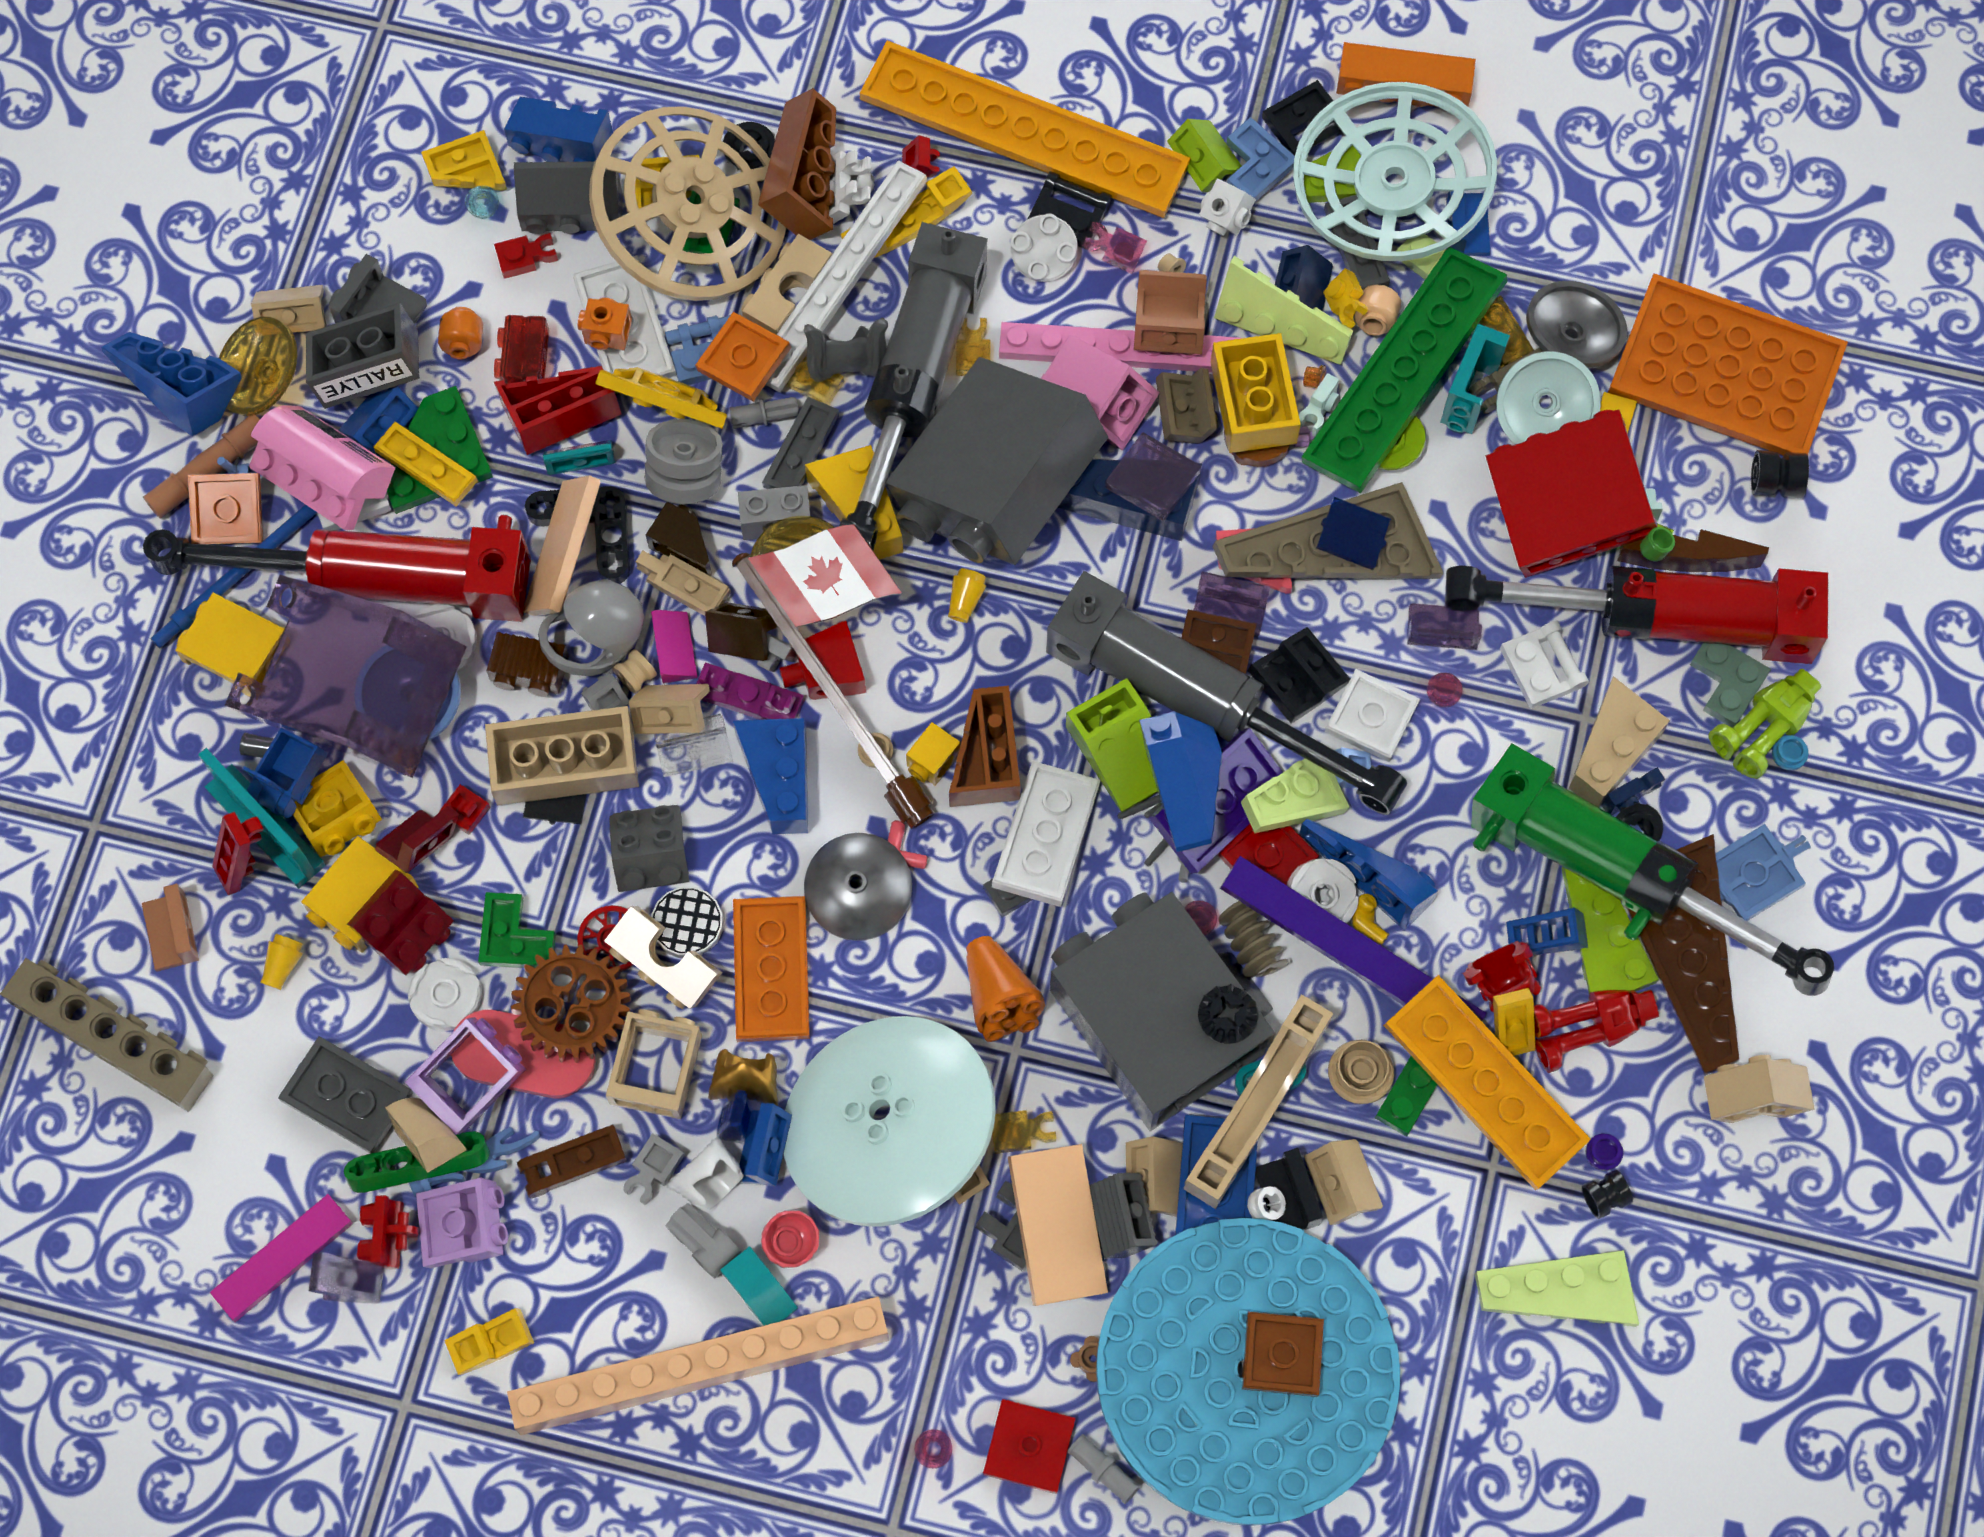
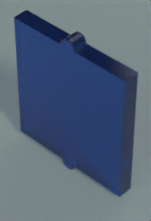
M1334 497L1327 517L1321 521L1323 529L1316 549L1374 570L1380 550L1386 545L1384 538L1391 518Z

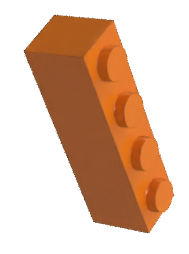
M1344 42L1336 94L1345 95L1348 92L1368 85L1385 82H1409L1427 85L1444 91L1462 101L1468 107L1472 95L1476 59ZM1383 99L1379 101L1389 103L1393 101L1398 102V99ZM1412 100V105L1417 107L1435 106L1423 101Z

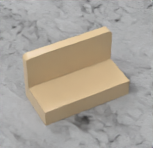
M323 285L256 292L251 307L257 337L313 331L326 327L322 304Z
M674 684L644 686L629 700L635 734L700 733L705 728L700 701L710 692L709 685Z
M1154 1136L1125 1142L1126 1173H1140L1143 1176L1141 1180L1144 1183L1143 1188L1146 1190L1144 1195L1148 1198L1146 1202L1149 1204L1148 1210L1151 1212L1150 1215L1161 1213L1176 1217L1182 1143Z
M1356 1139L1329 1142L1304 1156L1330 1225L1340 1224L1360 1213L1377 1211L1383 1207L1360 1145Z

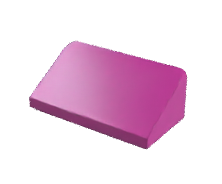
M667 610L651 611L659 669L663 684L698 678L688 613Z

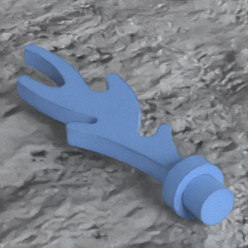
M512 1127L500 1131L486 1141L490 1151L486 1162L478 1167L464 1171L490 1173L507 1168L506 1160L494 1159L498 1156L512 1154L526 1148L540 1138L539 1132L534 1131L528 1137L514 1143L502 1144L514 1134V1130ZM454 1172L409 1182L414 1196H416V1193L433 1190L431 1187L433 1185L444 1182H464L465 1179L462 1174Z

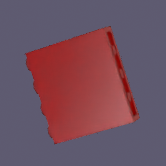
M1619 409L1615 411H1600L1592 419L1580 423L1578 421L1568 422L1557 431L1548 434L1537 433L1529 436L1525 442L1516 445H1502L1495 448L1493 453L1485 455L1516 560L1525 578L1643 539L1653 528L1658 527L1626 431V424Z

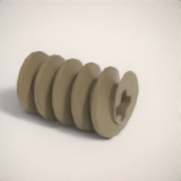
M1238 901L1229 906L1219 916L1218 921L1220 925L1227 926L1224 934L1228 939H1233L1230 947L1233 951L1239 952L1236 960L1239 964L1245 965L1243 975L1252 978L1262 977L1286 966L1289 962L1288 959L1276 960L1275 958L1283 950L1282 947H1270L1269 945L1276 939V934L1264 935L1263 933L1270 926V921L1258 922L1257 918L1260 914Z

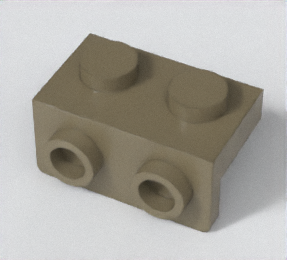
M1200 368L1192 376L1162 372L1156 377L1157 391L1160 392L1158 399L1164 440L1200 444L1216 431L1217 415L1214 412L1212 399L1213 386L1207 368Z

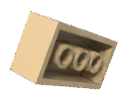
M628 706L485 724L491 793L497 805L639 787L633 725Z

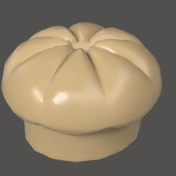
M1353 1040L1341 1045L1333 1053L1328 1065V1077L1335 1092L1346 1101L1355 1104H1369L1378 1101L1389 1091L1394 1080V1067L1387 1052L1379 1045L1367 1040Z

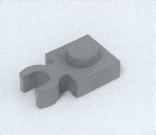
M652 1133L632 1164L633 1168L640 1172L625 1182L624 1192L629 1195L635 1186H643L645 1191L640 1198V1202L646 1205L652 1199V1186L655 1181L665 1186L685 1156L684 1152Z

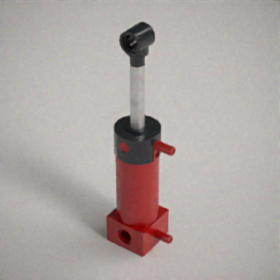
M1459 565L1448 568L1446 571L1445 606L1454 611H1473L1483 606L1484 601L1597 610L1601 611L1602 633L1604 636L1635 639L1656 638L1762 647V660L1812 664L1828 639L1829 572L1778 568L1772 581L1610 566L1604 588L1601 590L1486 580V575L1481 574L1478 568Z

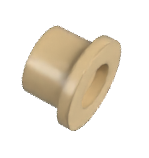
M1171 253L1164 255L1158 263L1159 271L1183 273L1186 268V261L1183 258H1176Z

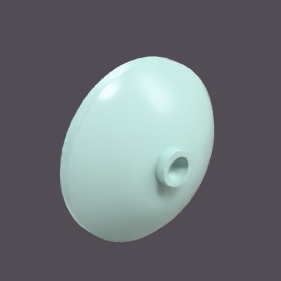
M1554 351L1534 353L1515 363L1503 377L1496 397L1498 421L1504 433L1514 444L1525 442L1529 436L1537 433L1548 434L1557 431L1568 422L1578 421L1580 423L1592 419L1596 413L1600 412L1601 407L1599 387L1590 370L1576 358ZM1544 395H1549L1551 404L1546 408H1542L1539 404L1540 398Z

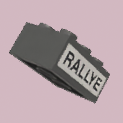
M401 303L306 333V383L324 409L420 379L418 329Z

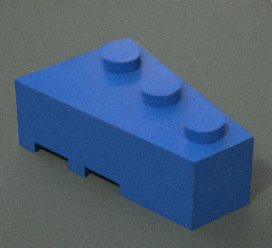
M519 97L504 131L508 146L520 154L530 153L541 157L546 162H594L605 142L613 134L609 111L606 109H599L597 114L582 112L583 107L580 105H572L571 109L567 110L556 108L557 104L554 101Z
M804 718L733 721L738 743L743 752L772 834L808 833L807 738Z

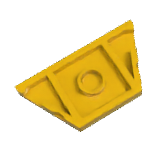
M638 367L615 369L613 374L600 370L595 383L633 397L632 401L638 405L662 407L666 409L665 412L668 415L678 419H685L687 416L723 429L727 418L726 413L716 411L718 405L709 399L703 390Z

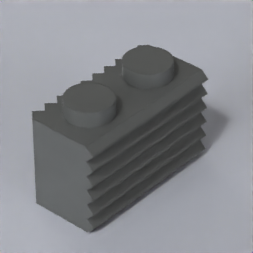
M1117 1173L1089 1185L1099 1233L1100 1248L1103 1251L1104 1259L1126 1258L1157 1245L1156 1234L1153 1232L1154 1226L1151 1224L1153 1219L1150 1217L1149 1204L1146 1202L1148 1198L1144 1195L1146 1190L1143 1188L1144 1183L1141 1180L1143 1176L1140 1173Z

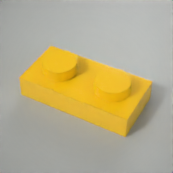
M1529 988L1493 996L1495 1036L1513 1056L1535 1051L1534 1001Z

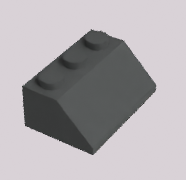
M595 161L514 162L517 217L521 231H528L532 234H541L545 231H562L568 234L577 233L578 231L597 232L592 219L589 201L590 178ZM605 169L603 198L609 221L622 216L623 193L619 174Z

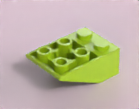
M1128 678L1066 712V729L1121 813L1158 792L1146 754L1139 721L1150 718L1151 715Z

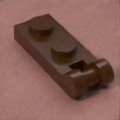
M614 1124L527 1156L517 1162V1167L520 1174L525 1175L527 1181L525 1189L528 1198H536L550 1190L624 1163L627 1160ZM548 1164L551 1175L541 1178L538 1169Z

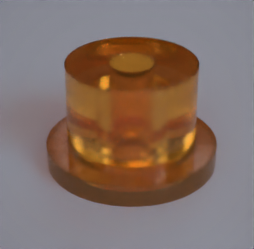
M1321 365L1319 368L1307 366L1303 379L1304 387L1317 389L1326 376V366Z

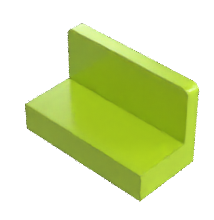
M1188 118L1167 140L1173 151L1191 158L1187 171L1201 192L1211 191L1217 178L1221 180L1226 174L1232 175L1242 167L1209 120Z

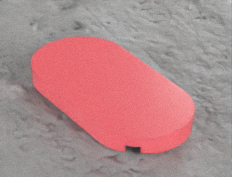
M480 1010L466 1016L454 1029L455 1031L465 1019L475 1017L479 1020L483 1018L496 1030L497 1034L494 1037L503 1046L508 1044L521 1055L523 1060L520 1063L526 1070L508 1088L510 1090L548 1098H566L573 1095L580 1088H584L591 1080L595 1070V1054L594 1058L590 1059L585 1051L580 1052L579 1062L575 1063L572 1053H567L562 1063L559 1061L558 1052L556 1051L548 1059L545 1058L544 1046L533 1051L531 1043L534 1038L525 1041L521 1038V1032L526 1027L515 1028L514 1020L520 1015L497 1010ZM559 1024L555 1030L560 1032L564 1024ZM572 1026L570 1027L572 1031L581 1033L580 1030ZM473 1034L451 1054L452 1060L460 1072L469 1080L494 1086L508 1071Z

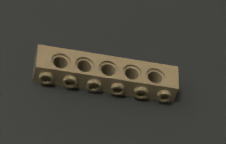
M27 958L24 959L0 993L7 1002L187 1112L190 1111L214 1076L206 1067L208 1061L192 1050H189L187 1054L175 1048L178 1043L174 1039L160 1031L157 1036L146 1031L145 1029L148 1027V1024L129 1013L127 1018L121 1016L116 1012L118 1006L101 995L97 1000L88 996L86 993L89 989L71 977L67 982L56 976L59 971L47 962L40 960L38 964H35ZM57 989L56 996L51 1001L43 1002V996L47 991ZM86 1007V1013L81 1019L72 1020L73 1013L78 1008ZM110 1025H116L115 1033L111 1037L103 1039L102 1033L104 1029ZM140 1043H146L144 1053L140 1056L132 1057L133 1048ZM170 1061L177 1062L176 1068L171 1074H161L162 1068L166 1063Z

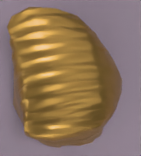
M727 1048L719 1052L712 1084L709 1088V1100L740 1098L742 1100H756L757 1102L778 1106L776 1088L777 1066L775 1057L772 1054L767 1053L764 1059L757 1060L740 1058L728 1052Z

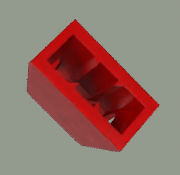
M846 620L805 638L844 696L867 693L865 678ZM797 653V663L779 668L784 688L805 682L810 699L828 698Z

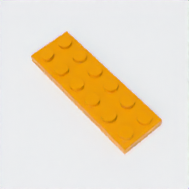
M1439 975L1383 1025L1534 1190L1539 1189L1591 1140Z

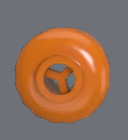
M455 307L444 313L440 318L438 345L441 350L455 359H466L477 354L481 350L484 324L481 317L467 307Z

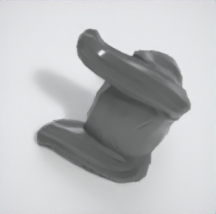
M883 317L875 320L869 331L865 326H860L855 336L849 341L831 340L825 333H822L813 325L806 324L803 331L807 338V365L810 377L815 382H823L833 374L846 371H861L866 376L875 377L887 349L885 332L888 328V321Z

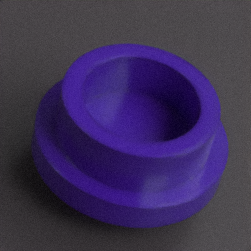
M1603 1133L1591 1138L1587 1143L1585 1154L1588 1162L1595 1169L1609 1171L1616 1168L1622 1161L1623 1147L1616 1137Z

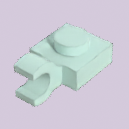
M1328 373L1311 396L1309 405L1299 413L1300 428L1305 422L1315 424L1312 431L1314 437L1323 426V416L1325 413H1332L1340 399V395L1337 393L1339 379Z

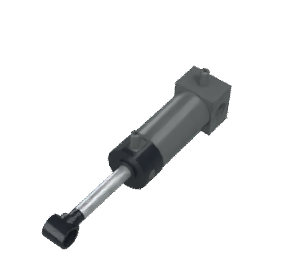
M924 222L921 223L908 261V288L881 366L877 370L864 407L868 420L880 428L882 432L855 511L848 514L847 518H842L839 526L854 524L873 551L878 534V527L874 517L901 437H919L933 419L942 393L941 388L966 313L974 314L986 278L988 238Z

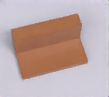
M178 884L163 887L165 897L142 903L156 972L199 961L186 894Z

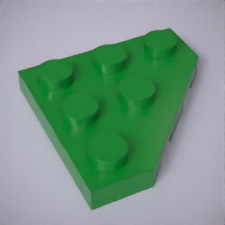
M453 386L424 397L407 430L477 477V483L493 478L457 387ZM390 463L396 468L387 493L396 514L441 497Z

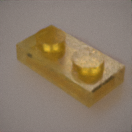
M1501 295L1498 296L1479 324L1510 335L1500 365L1502 368L1534 351L1503 297Z

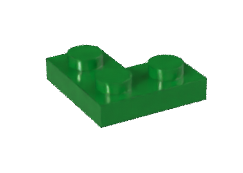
M486 892L478 958L480 966L524 968L525 965H530L536 968L535 956L538 954L546 961L549 959V948L555 949L556 934L554 931L520 929L524 899L522 894Z

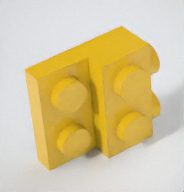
M344 760L312 780L310 784L313 786L302 805L295 802L296 810L293 814L320 858L326 854H338L343 850L345 842L357 835L365 836L370 834L375 829L376 823L382 820Z

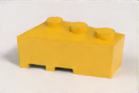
M871 445L805 464L807 482L818 492L825 501L827 508L832 514L836 515L840 522L842 518H847L848 514L855 511L874 455ZM884 487L874 517L878 527V534L873 552L879 560L903 553L902 534L886 487Z

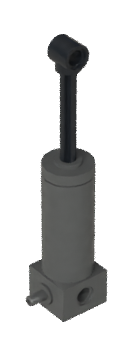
M1083 571L1047 628V654L1087 676L1096 667L1119 681L1128 678L1134 689L1172 711L1213 726L1216 735L1227 742H1230L1241 731L1250 727L1357 787L1356 794L1359 795V799L1371 810L1383 815L1391 813L1407 786V780L1400 773L1384 765H1377L1376 767L1372 765L1370 769H1367L1259 709L1261 703L1259 698L1264 684L1126 608L1127 594Z

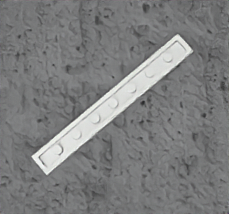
M900 161L896 162L777 333L778 336L789 341L791 350L766 383L768 387L781 393L807 355V338L803 331L804 326L810 324L823 332L927 182L926 174Z

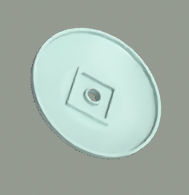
M898 1016L877 1019L859 1025L826 1045L810 1061L799 1076L785 1111L792 1114V1119L785 1145L784 1158L790 1175L799 1190L818 1209L835 1219L854 1225L870 1227L895 1225L923 1216L942 1205L958 1192L970 1179L986 1153L991 1140L996 1113L995 1094L990 1074L979 1054L964 1037L951 1028L933 1020L920 1017ZM885 1105L890 1106V1112L884 1119L874 1120V1114L878 1108Z

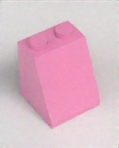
M1071 334L1059 348L1057 356L1046 373L1041 377L1043 380L1085 394L1108 435L1106 441L1121 450H1124L1160 393L1130 365Z

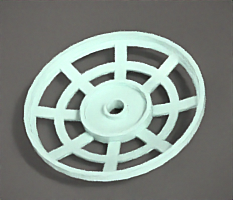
M1385 82L1368 85L1348 92L1332 101L1307 126L1298 143L1294 158L1293 181L1297 201L1304 216L1313 228L1328 242L1340 249L1362 258L1379 261H1407L1423 258L1443 251L1460 241L1484 216L1493 198L1497 180V157L1494 144L1485 125L1475 112L1462 101L1444 91L1427 85L1409 82ZM1398 99L1396 117L1374 120L1359 127H1356L1345 113L1354 107L1371 101ZM1412 100L1438 106L1454 115L1460 122L1445 135L1441 130L1428 123L1410 119ZM1334 120L1345 136L1332 150L1326 166L1306 161L1315 139ZM1395 129L1393 141L1383 142L1373 147L1364 138L1378 131ZM1408 130L1423 134L1436 143L1425 152L1420 147L1407 142ZM1469 131L1475 136L1483 152L1486 164L1485 176L1466 177L1464 161L1455 144ZM1353 145L1361 155L1355 171L1337 169L1341 157ZM1447 153L1454 166L1456 178H1435L1436 174L1433 163L1443 154ZM1304 174L1324 179L1326 197L1334 211L1333 213L1317 219L1313 214L1306 198ZM1391 174H1399L1404 180L1398 184H1391L1387 182L1386 178ZM1334 182L1354 185L1358 199L1343 207L1336 195ZM1485 189L1475 214L1462 228L1457 231L1445 222L1457 209L1464 191ZM1434 191H1454L1449 203L1440 214L1437 215L1426 205ZM1369 209L1373 213L1383 216L1381 230L1368 227L1353 217ZM1415 213L1426 223L1413 229L1395 231L1397 217L1407 216ZM1344 222L1348 227L1360 234L1379 239L1378 250L1366 249L1346 242L1328 229ZM1432 230L1444 238L1440 242L1420 249L1392 251L1393 240L1416 238Z

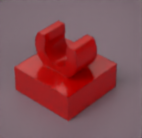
M918 135L902 149V163L926 174V177H933L940 171L939 167L930 164V161L933 162L940 156L939 151L930 148V138Z
M459 784L439 812L447 806L451 807L459 813L456 827L470 835L490 809V805L487 801Z

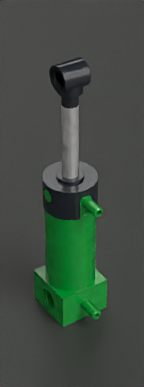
M1513 743L1508 747L1474 796L1471 827L1480 832L1473 842L1474 848L1479 851H1485L1490 842L1494 840L1514 852L1520 842L1621 900L1622 905L1636 912L1624 931V935L1628 939L1636 940L1649 920L1660 926L1664 925L1680 907L1786 969L1785 976L1793 980L1795 988L1802 994L1816 996L1828 988L1834 971V962L1828 953L1820 949L1807 950L1804 947L1796 950L1694 891L1690 887L1699 867L1698 862L1661 841L1657 842L1555 783V768ZM1807 967L1817 968L1822 976L1811 977L1805 973L1804 969Z

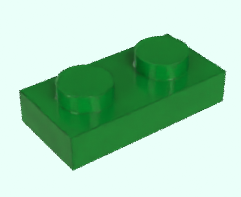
M1410 1056L1375 1119L1406 1137L1437 1086V1083L1412 1056Z

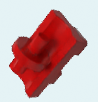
M380 1195L375 1196L374 1203L360 1207L361 1225L373 1228L372 1239L360 1240L358 1243L357 1258L359 1260L373 1263L389 1270L399 1269L400 1252L407 1250V1238L418 1237L419 1233L418 1227L408 1225L409 1213L403 1212L404 1202L391 1200L389 1196Z

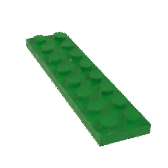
M1448 247L1301 456L1302 463L1362 493L1475 330L1477 323L1479 324L1508 282L1507 274Z

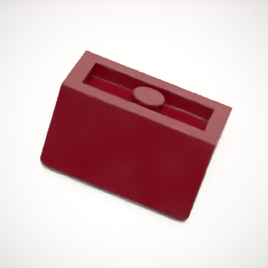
M449 806L434 817H431L423 810H418L378 841L375 850L405 873H408L453 837L459 813Z

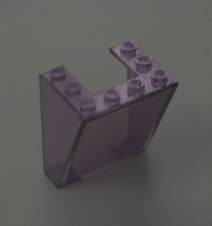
M279 575L266 607L289 619L263 682L260 683L244 674L238 673L225 706L257 721L279 729L282 727L300 737L413 778L467 646L402 610ZM290 588L292 591L291 602L286 607H283L281 603L282 594L286 589ZM249 686L251 697L246 704H241L240 694L245 687Z

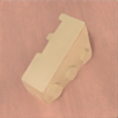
M1613 676L1569 789L1579 797L1600 807L1607 794L1616 789L1662 736L1670 720Z

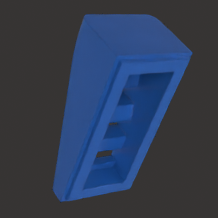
M1575 907L1506 922L1509 944L1515 941L1522 942L1521 929L1527 928L1528 945L1533 955L1572 951L1588 947L1584 915ZM1566 923H1569L1570 937L1567 935ZM1551 925H1556L1558 939L1553 940ZM1536 927H1541L1543 942L1538 943Z

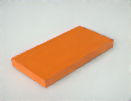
M805 896L733 899L736 1041L810 1039Z

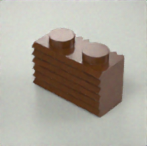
M497 632L486 670L490 681L494 682L493 684L496 687L504 690H513L515 686L528 688V692L541 697H546L549 693H560L565 672L550 663L541 650L539 640ZM549 642L558 655L566 660L569 659L564 644Z

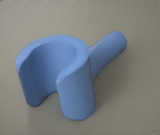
M219 457L217 463L227 470L229 474L249 473L251 471L249 463L234 465L224 457Z

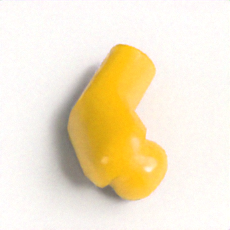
M1362 894L1358 898V906L1352 916V925L1354 929L1382 945L1389 934L1375 923L1374 908L1377 906V901L1370 894Z

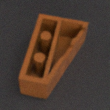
M1009 685L973 689L954 776L949 790V807L1020 800V777Z

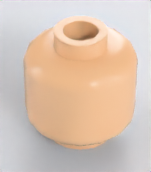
M1376 284L1363 289L1364 294L1359 298V302L1366 305L1368 312L1363 315L1356 311L1354 320L1358 327L1369 335L1387 334L1399 318L1401 298L1397 292L1385 285Z

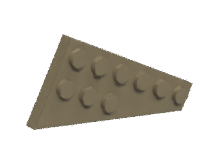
M1403 482L1216 540L1212 546L1225 577L1440 579L1444 574Z

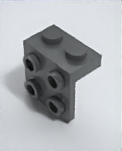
M365 254L360 263L357 262L352 266L348 279L342 288L337 289L333 293L328 307L336 324L401 303L415 324L426 309L427 302L423 296L383 276L378 259Z
M661 805L655 808L634 811L626 810L614 813L609 817L611 858L618 892L690 882L684 849L682 816L678 805Z

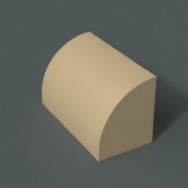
M405 1098L385 1107L396 1134L427 1173L466 1151L465 1146L453 1131L421 1099Z

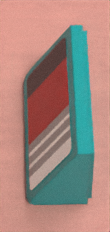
M612 440L555 449L543 453V461L549 475L616 463Z

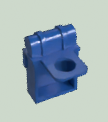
M281 727L255 771L243 766L242 769L254 778L247 792L261 807L264 806L270 809L275 815L290 818L296 810L295 802L302 805L313 786L310 784L328 753L319 746Z

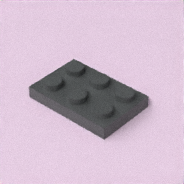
M318 1036L278 1099L372 1154L375 1153L392 1127L385 1107L398 1100L410 1098L413 1091Z

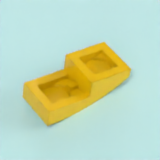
M514 1308L483 1325L475 1324L444 1340L458 1375L484 1367L534 1344L527 1323L519 1308Z

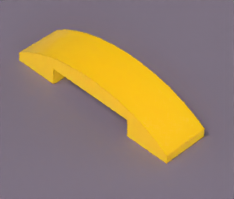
M955 166L926 182L927 189L916 196L874 258L897 249L915 239L922 222L937 225L972 195V190ZM850 229L840 234L842 240Z

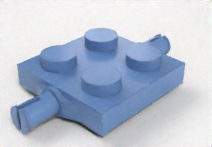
M1763 824L1717 852L1716 862L1721 901L1724 900L1739 917L1748 921L1803 888L1806 882L1797 871L1793 858L1811 848L1809 842L1806 841V837L1801 835L1784 846L1783 843L1775 839L1766 824Z

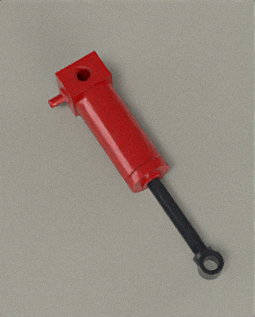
M508 515L498 517L497 528L472 527L470 539L316 529L312 534L307 551L189 544L187 538L176 537L172 532L161 529L151 532L143 543V551L153 568L164 575H172L181 569H186L188 564L306 572L309 591L313 596L469 606L474 619L523 622V609L526 601L531 556L522 531L511 529L512 518ZM171 548L167 555L158 556L162 550Z

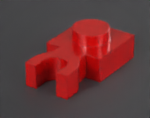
M551 233L543 234L530 243L528 242L527 235L495 243L494 246L503 278L506 279L536 271L535 262L552 263L558 261L555 249L550 251L543 250L546 246L554 245Z

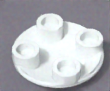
M1053 214L1038 215L1026 220L1019 226L1011 238V256L1015 266L1024 276L1034 281L1049 282L1062 277L1072 268L1077 257L1078 243L1074 231L1064 220Z

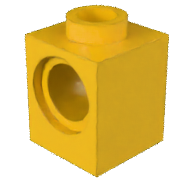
M931 722L906 754L909 773L920 782L925 783L927 780L936 786L957 759L960 741Z

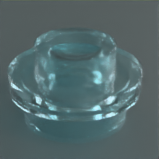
M477 186L466 195L465 205L471 215L480 219H486L495 214L499 207V198L496 191L491 187ZM487 198L484 203L476 202L479 199Z

